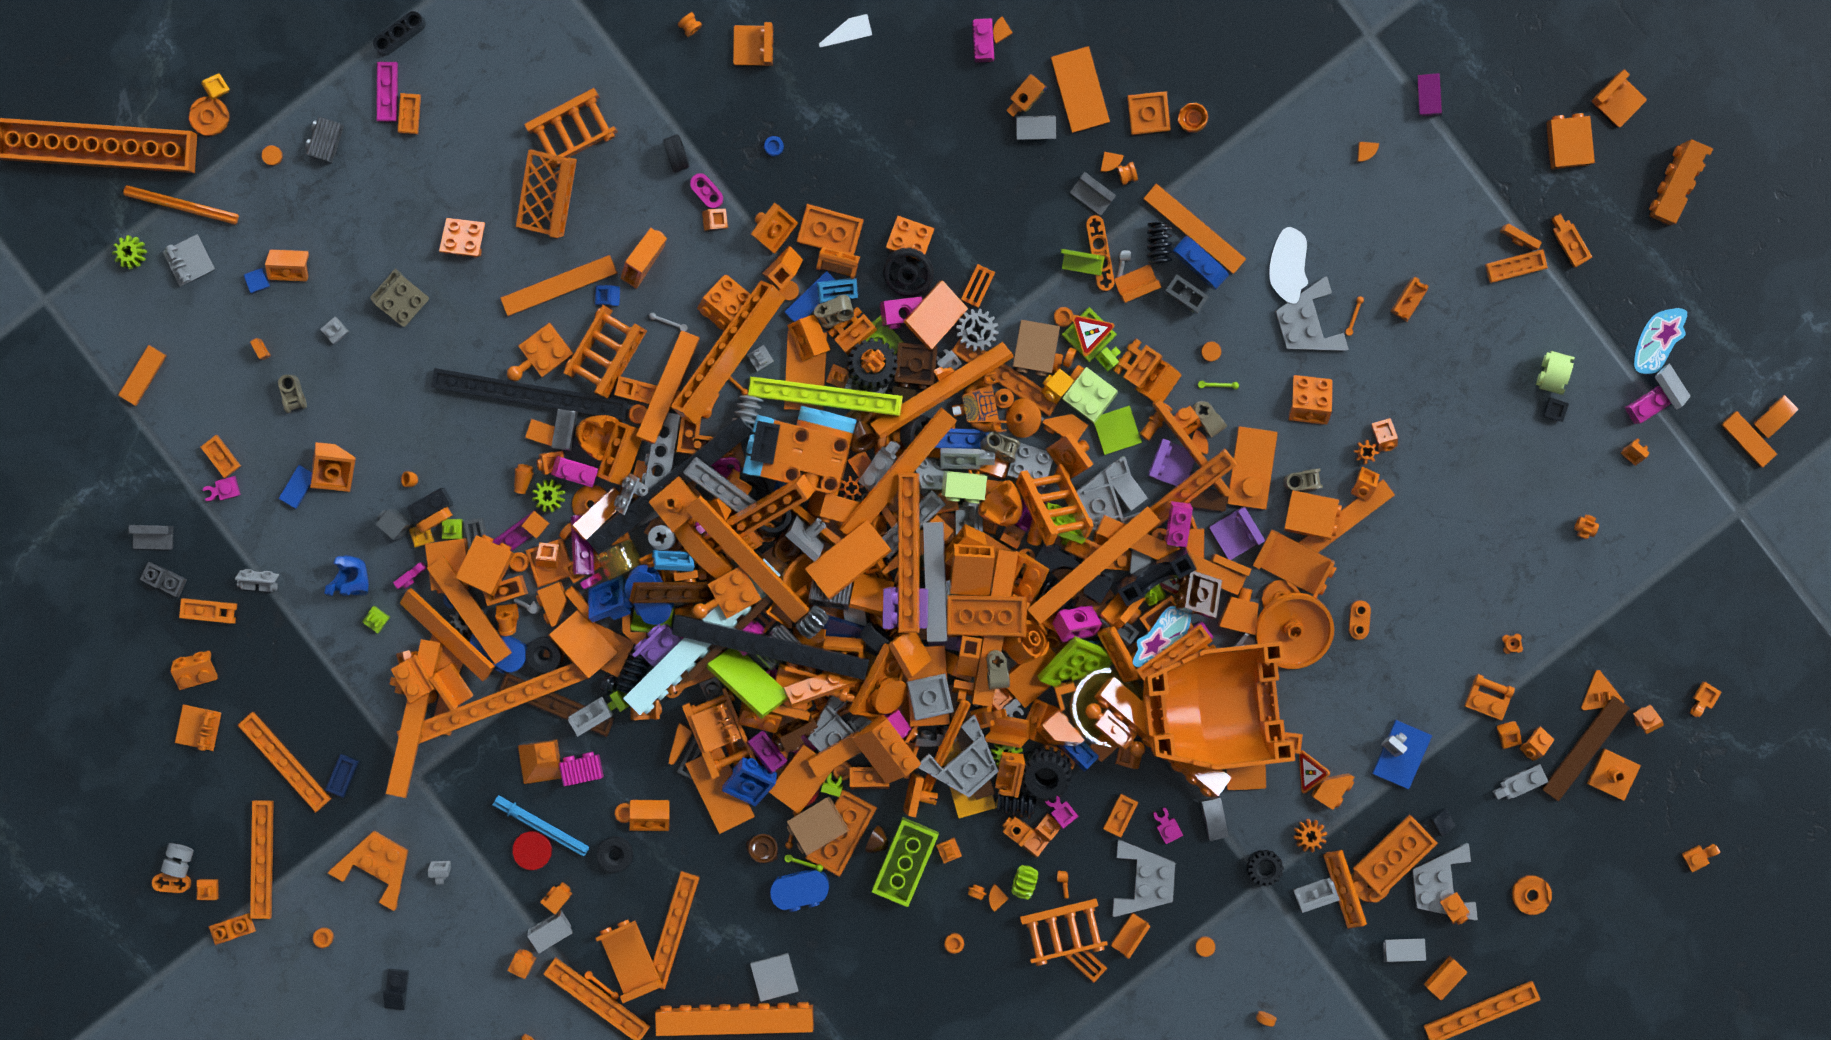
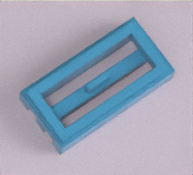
M856 278L817 282L819 303L827 302L839 296L823 297V294L853 290V293L842 295H847L850 299L858 298ZM852 284V286L823 289V287Z
M653 550L652 558H654L655 570H694V561L688 552Z

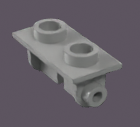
M251 569L240 570L235 580H238L237 587L241 589L256 590V584H259V591L273 592L278 589V583L275 582L279 574L271 571L255 572Z

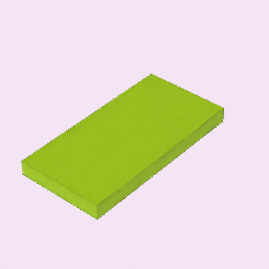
M729 648L707 664L706 668L761 719L788 700L784 688L747 654L743 656L739 650Z

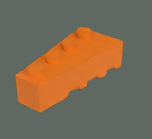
M1692 139L1680 144V146L1677 145L1673 152L1675 158L1665 171L1666 179L1660 183L1657 189L1659 195L1650 205V217L1670 226L1677 223L1688 201V198L1685 196L1686 194L1689 195L1696 185L1694 178L1703 171L1706 165L1703 160L1707 154L1711 155L1713 148Z

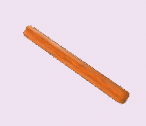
M128 185L125 186L123 195L231 224H237L239 215Z
M965 699L960 701L934 758L941 767H943L970 708L971 703ZM927 773L922 790L931 792L937 779Z

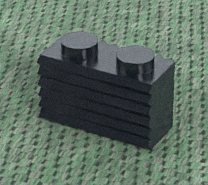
M439 488L408 506L407 509L415 523H419L436 512L453 506V501L445 488Z

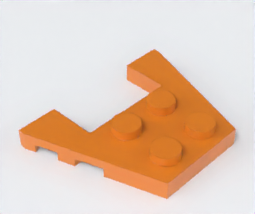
M373 831L337 863L328 874L344 882L354 865L388 884L379 903L395 911L398 905L397 902L408 849Z

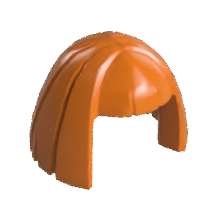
M596 415L582 420L575 430L579 445L591 457L601 461L618 419L609 415Z
M1010 480L1003 481L992 488L990 493L985 495V500H982L979 504L977 513L985 520L1000 526L1007 527L1016 524L1021 518L1023 506L1020 494L1013 482Z

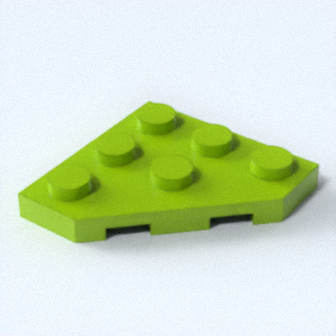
M1074 636L1037 676L1039 681L1051 686H1057L1063 680L1070 678L1072 681L1087 677V673L1098 671V673L1104 672L1113 662L1105 648Z

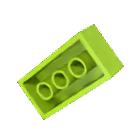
M902 817L873 885L872 892L908 907L939 832Z

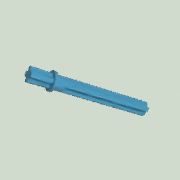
M498 795L493 803V806L507 813L508 817L511 815L577 854L585 856L588 852L589 846L516 805V802L513 804Z

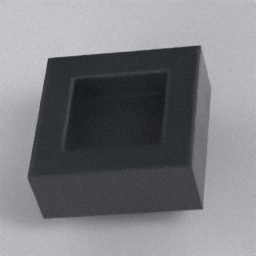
M1549 397L1543 417L1563 422L1569 403Z

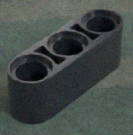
M416 11L408 12L374 38V49L382 55L391 54L425 28V19ZM418 17V25L411 26V20ZM398 29H403V35L396 38L395 32ZM386 40L388 42L387 47L380 49V43Z

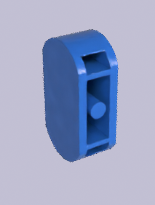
M1185 236L1172 250L1174 255L1214 290L1229 276L1228 272L1188 236Z
M647 565L636 566L631 570L625 583V594L630 599L633 582H663L654 567H648ZM633 603L637 615L641 616L644 622L652 625L662 624L667 621L674 607V603Z
M472 634L470 643L495 665V670L501 673L505 671L514 672L526 664L527 645L512 636H501L512 653L499 663L494 664L475 635Z
M814 868L777 877L771 887V899L778 908L782 910L789 909V912L800 910V906L808 905V907L820 905L819 902L823 901L828 894L829 879L823 871L819 872Z

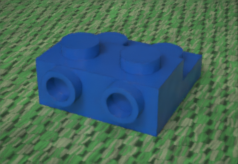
M623 575L588 589L589 619L592 622L608 616L616 620L631 614V608L634 607V604L630 602L625 594V583L627 580Z
M743 757L733 768L732 775L722 785V791L756 807L775 786L777 773L770 774L766 767L759 765L755 759Z

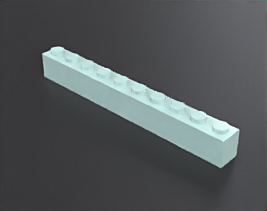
M763 559V561L780 577L781 575L765 559ZM749 576L761 599H763L767 594ZM717 606L703 620L734 628L739 623L737 619L741 615L745 617L753 608L749 606L727 619L720 606ZM683 638L623 699L639 715L643 712L647 715L655 707L652 703L657 698L661 701L669 693L666 689L671 684L675 687L683 679L680 675L685 670L689 673L697 665L694 661L699 657L703 659L711 651L709 647L712 644Z

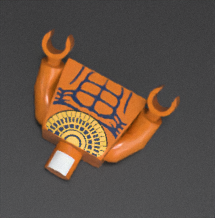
M991 372L971 383L964 390V395H962L963 404L952 406L954 417L965 415L967 423H970L972 428L983 432H1006L1007 430L1001 429V424L1006 423V421L999 420L992 388V384L997 383L998 380L992 381L991 375L995 374V372Z

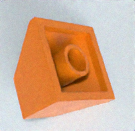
M315 442L310 488L350 492L355 457L336 444Z
M557 739L518 745L524 784L562 778L559 768L561 761Z

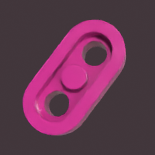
M699 173L694 175L690 181L692 190L707 207L712 209L720 207L723 203V195L705 174ZM699 181L704 182V186L701 188L697 186ZM711 196H717V201L711 202Z
M734 457L720 458L711 465L715 468L713 470L725 479H727L733 469L740 472L741 467L740 462ZM732 464L734 467L729 468L727 465Z

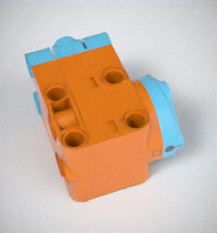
M805 406L800 408L796 425L776 421L761 415L756 416L752 431L754 433L757 421L780 425L774 463L750 460L751 456L746 455L742 473L766 477L789 483L804 474L815 491L838 496L850 452L856 419ZM754 434L749 437L746 449L748 454L752 453Z

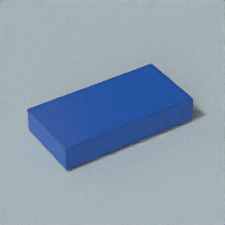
M298 465L279 499L297 509L310 488L312 472Z

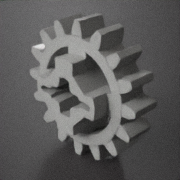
M971 309L970 315L966 312L963 314L965 319L959 318L958 322L961 325H957L956 330L960 332L957 333L956 337H962L960 344L966 343L965 349H969L971 346L973 347V352L977 348H980L982 352L984 351V346L987 348L991 347L990 341L995 343L996 338L993 336L998 335L999 332L994 329L998 327V323L993 324L995 317L989 318L988 311L982 314L981 309H979L978 313ZM979 318H980V319H983V320L986 321L987 323L981 322V321L979 320ZM970 320L971 326L964 329L965 324ZM975 325L978 329H981L980 334L973 332ZM990 332L988 339L984 341V334ZM968 338L974 339L975 342L970 341Z

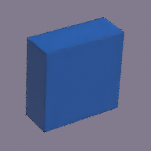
M264 268L244 274L250 293L253 294L270 287Z

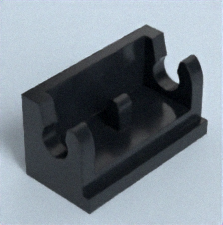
M757 421L750 460L769 464L774 463L780 425Z

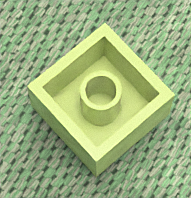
M1086 367L1062 399L1095 424L1117 396L1118 390Z
M944 471L941 495L946 496V499L949 501H960V498H966L965 501L969 503H979L980 500H985L987 476Z

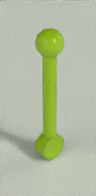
M1199 381L1198 387H1232L1233 389H1238L1239 384L1238 382L1231 384Z
M790 854L784 858L786 862L799 863L814 868L819 872L823 870L821 864L808 863L793 858Z

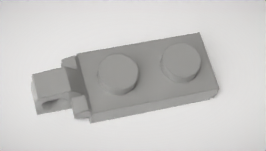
M890 441L886 448L882 447L858 482L871 491L896 462L897 456L895 454L900 445L895 441Z
M941 448L940 468L980 469V467L985 465H995V452L983 449Z
M1536 764L1504 779L1500 783L1502 787L1492 792L1497 799L1505 796L1507 799H1511L1547 783L1548 780L1541 764Z

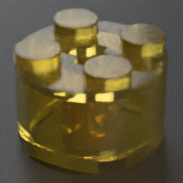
M631 538L621 543L622 548L620 545H617L607 550L609 554L605 551L596 556L609 581L640 565L638 559L641 557Z

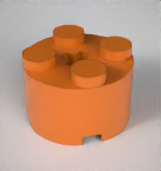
M1027 620L1026 637L1004 636L1002 647L1016 663H1027L1047 653L1049 641L1046 640V635L1048 634L1044 626L1039 624L1037 620Z

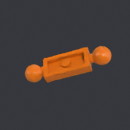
M1091 703L1086 707V715L1091 719H1097L1094 726L1124 751L1130 747V753L1135 757H1140L1145 753L1144 744L1140 741H1133L1137 734L1109 710H1105L1102 714L1100 706L1095 703Z

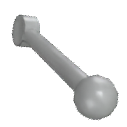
M653 312L649 314L650 320L661 321L680 328V330L685 332L688 330L686 324H677L656 316Z

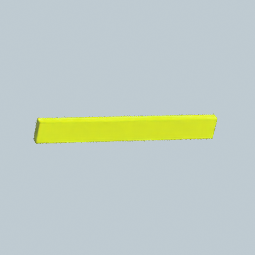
M751 376L748 395L758 398L900 416L903 396Z

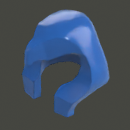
M349 555L337 556L334 560V565L340 568L335 579L325 586L324 594L333 596L334 591H339L343 596H349L350 594L357 596L367 595L369 580L365 562Z

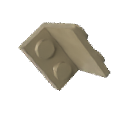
M395 268L372 294L370 299L376 306L401 326L405 327L425 305L429 297Z

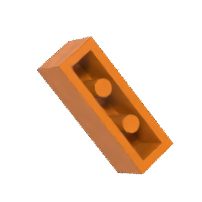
M616 421L596 475L597 477L622 485L624 478L628 477L642 442L641 439L636 437L639 428Z

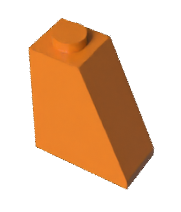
M652 228L648 230L625 261L620 279L636 289L639 287L665 247L667 238L662 232Z

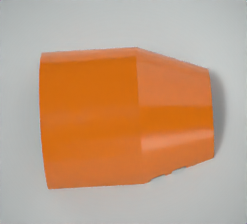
M1283 641L1201 650L1147 676L1143 687V705L1148 740L1153 754L1157 757L1216 770L1295 761L1293 741L1286 740L1284 720L1280 719L1277 698L1276 681L1279 680L1277 662L1285 661Z

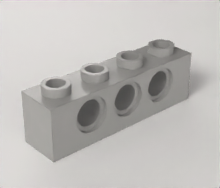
M668 413L662 428L667 427L670 434L668 437L661 438L659 434L655 445L648 442L651 450L650 454H646L645 465H648L647 473H643L641 482L648 489L673 470L681 416L678 414ZM665 447V456L658 457L656 455L657 448ZM655 466L663 468V473L659 477L653 475L652 471Z

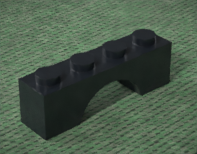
M1055 543L1048 546L1044 544L1035 558L1036 561L1050 569L1048 574L1059 569L1073 571L1081 563L1077 562L1078 558L1073 554L1061 552V548ZM1103 573L1097 575L1084 587L1083 596L1101 605L1113 585L1110 582L1111 578Z
M1182 547L1116 582L1117 591L1126 606H1129L1144 598L1147 592L1156 585L1169 579H1180L1197 570L1188 549Z

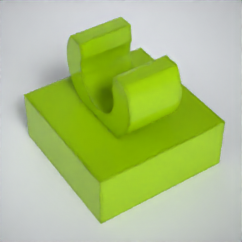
M1106 347L1095 358L1108 372L1119 363L1116 356L1121 352L1117 347L1111 351Z
M447 519L443 521L442 539H463V519Z
M1160 584L1153 587L1145 595V601L1149 606L1165 599L1166 593Z
M373 606L362 622L376 633H380L390 619V616L376 606Z
M620 690L611 694L610 697L613 701L607 704L609 709L612 711L617 707L621 712L630 705L623 699L627 694Z
M830 773L823 782L821 792L840 797L843 784H841L842 776H839L838 781L834 782L831 779L832 773Z

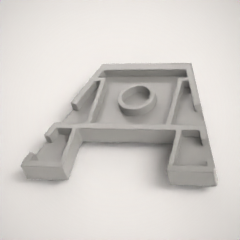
M1327 277L1322 278L1302 292L1297 303L1292 304L1288 302L1275 311L1286 349L1349 350L1344 333L1324 338L1313 299L1332 294Z
M1125 456L1120 457L1076 491L1088 516L1093 521L1092 530H1097L1103 515L1128 524L1140 513L1138 512L1126 517L1122 516L1111 482L1113 479L1130 474Z
M830 696L816 720L818 728L814 729V733L807 736L820 752L854 733L836 713L848 701L842 702L839 700L840 698Z
M974 714L961 725V728L973 740L968 747L944 768L930 754L920 761L921 765L918 767L967 797L973 795L999 772Z
M1117 840L1116 857L1137 859L1134 899L1113 898L1112 916L1117 917L1173 902L1175 862L1125 841Z
M1468 843L1460 845V847L1445 852V854L1411 869L1416 908L1447 914L1440 902L1454 894L1451 864L1471 862ZM1464 902L1470 912V915L1467 916L1468 919L1478 920L1476 902Z

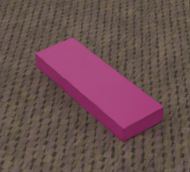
M377 62V121L397 122L398 63Z

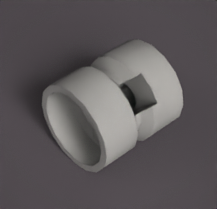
M168 844L165 854L168 858L163 860L161 872L174 877H186L189 868L187 862L191 861L194 850L180 844Z

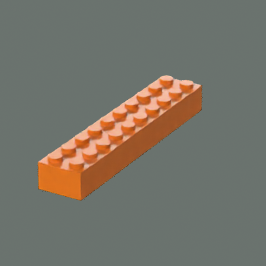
M0 118V160L195 173L197 134L192 131Z

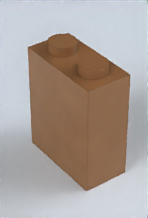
M1027 320L1020 321L1013 367L1016 368L1017 372L1028 373V370L1036 371L1035 375L1046 377L1047 373H1052L1060 326Z
M830 797L825 798L787 821L789 833L797 838L799 850L802 854L805 853L806 855L813 853L850 831Z

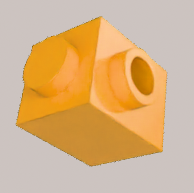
M1059 369L1053 377L1049 375L1042 383L1045 387L1041 392L1046 399L1057 404L1075 380Z

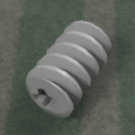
M750 395L739 396L738 399L743 403H737L736 406L740 410L734 411V414L738 417L740 416L753 431L750 424H755V420L752 418L759 415L755 412V409H761L757 402H763V400Z
M659 525L651 529L648 541L656 550H666L674 546L676 535L668 526ZM661 534H662V535H663V534L666 535V538L664 539V541H660V540H659V538L661 537Z

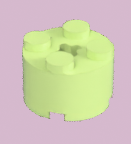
M1554 351L1547 352L1541 365L1545 367L1544 371H1541L1536 381L1539 389L1563 395L1565 392L1563 388L1569 382L1574 364L1572 362L1575 357Z

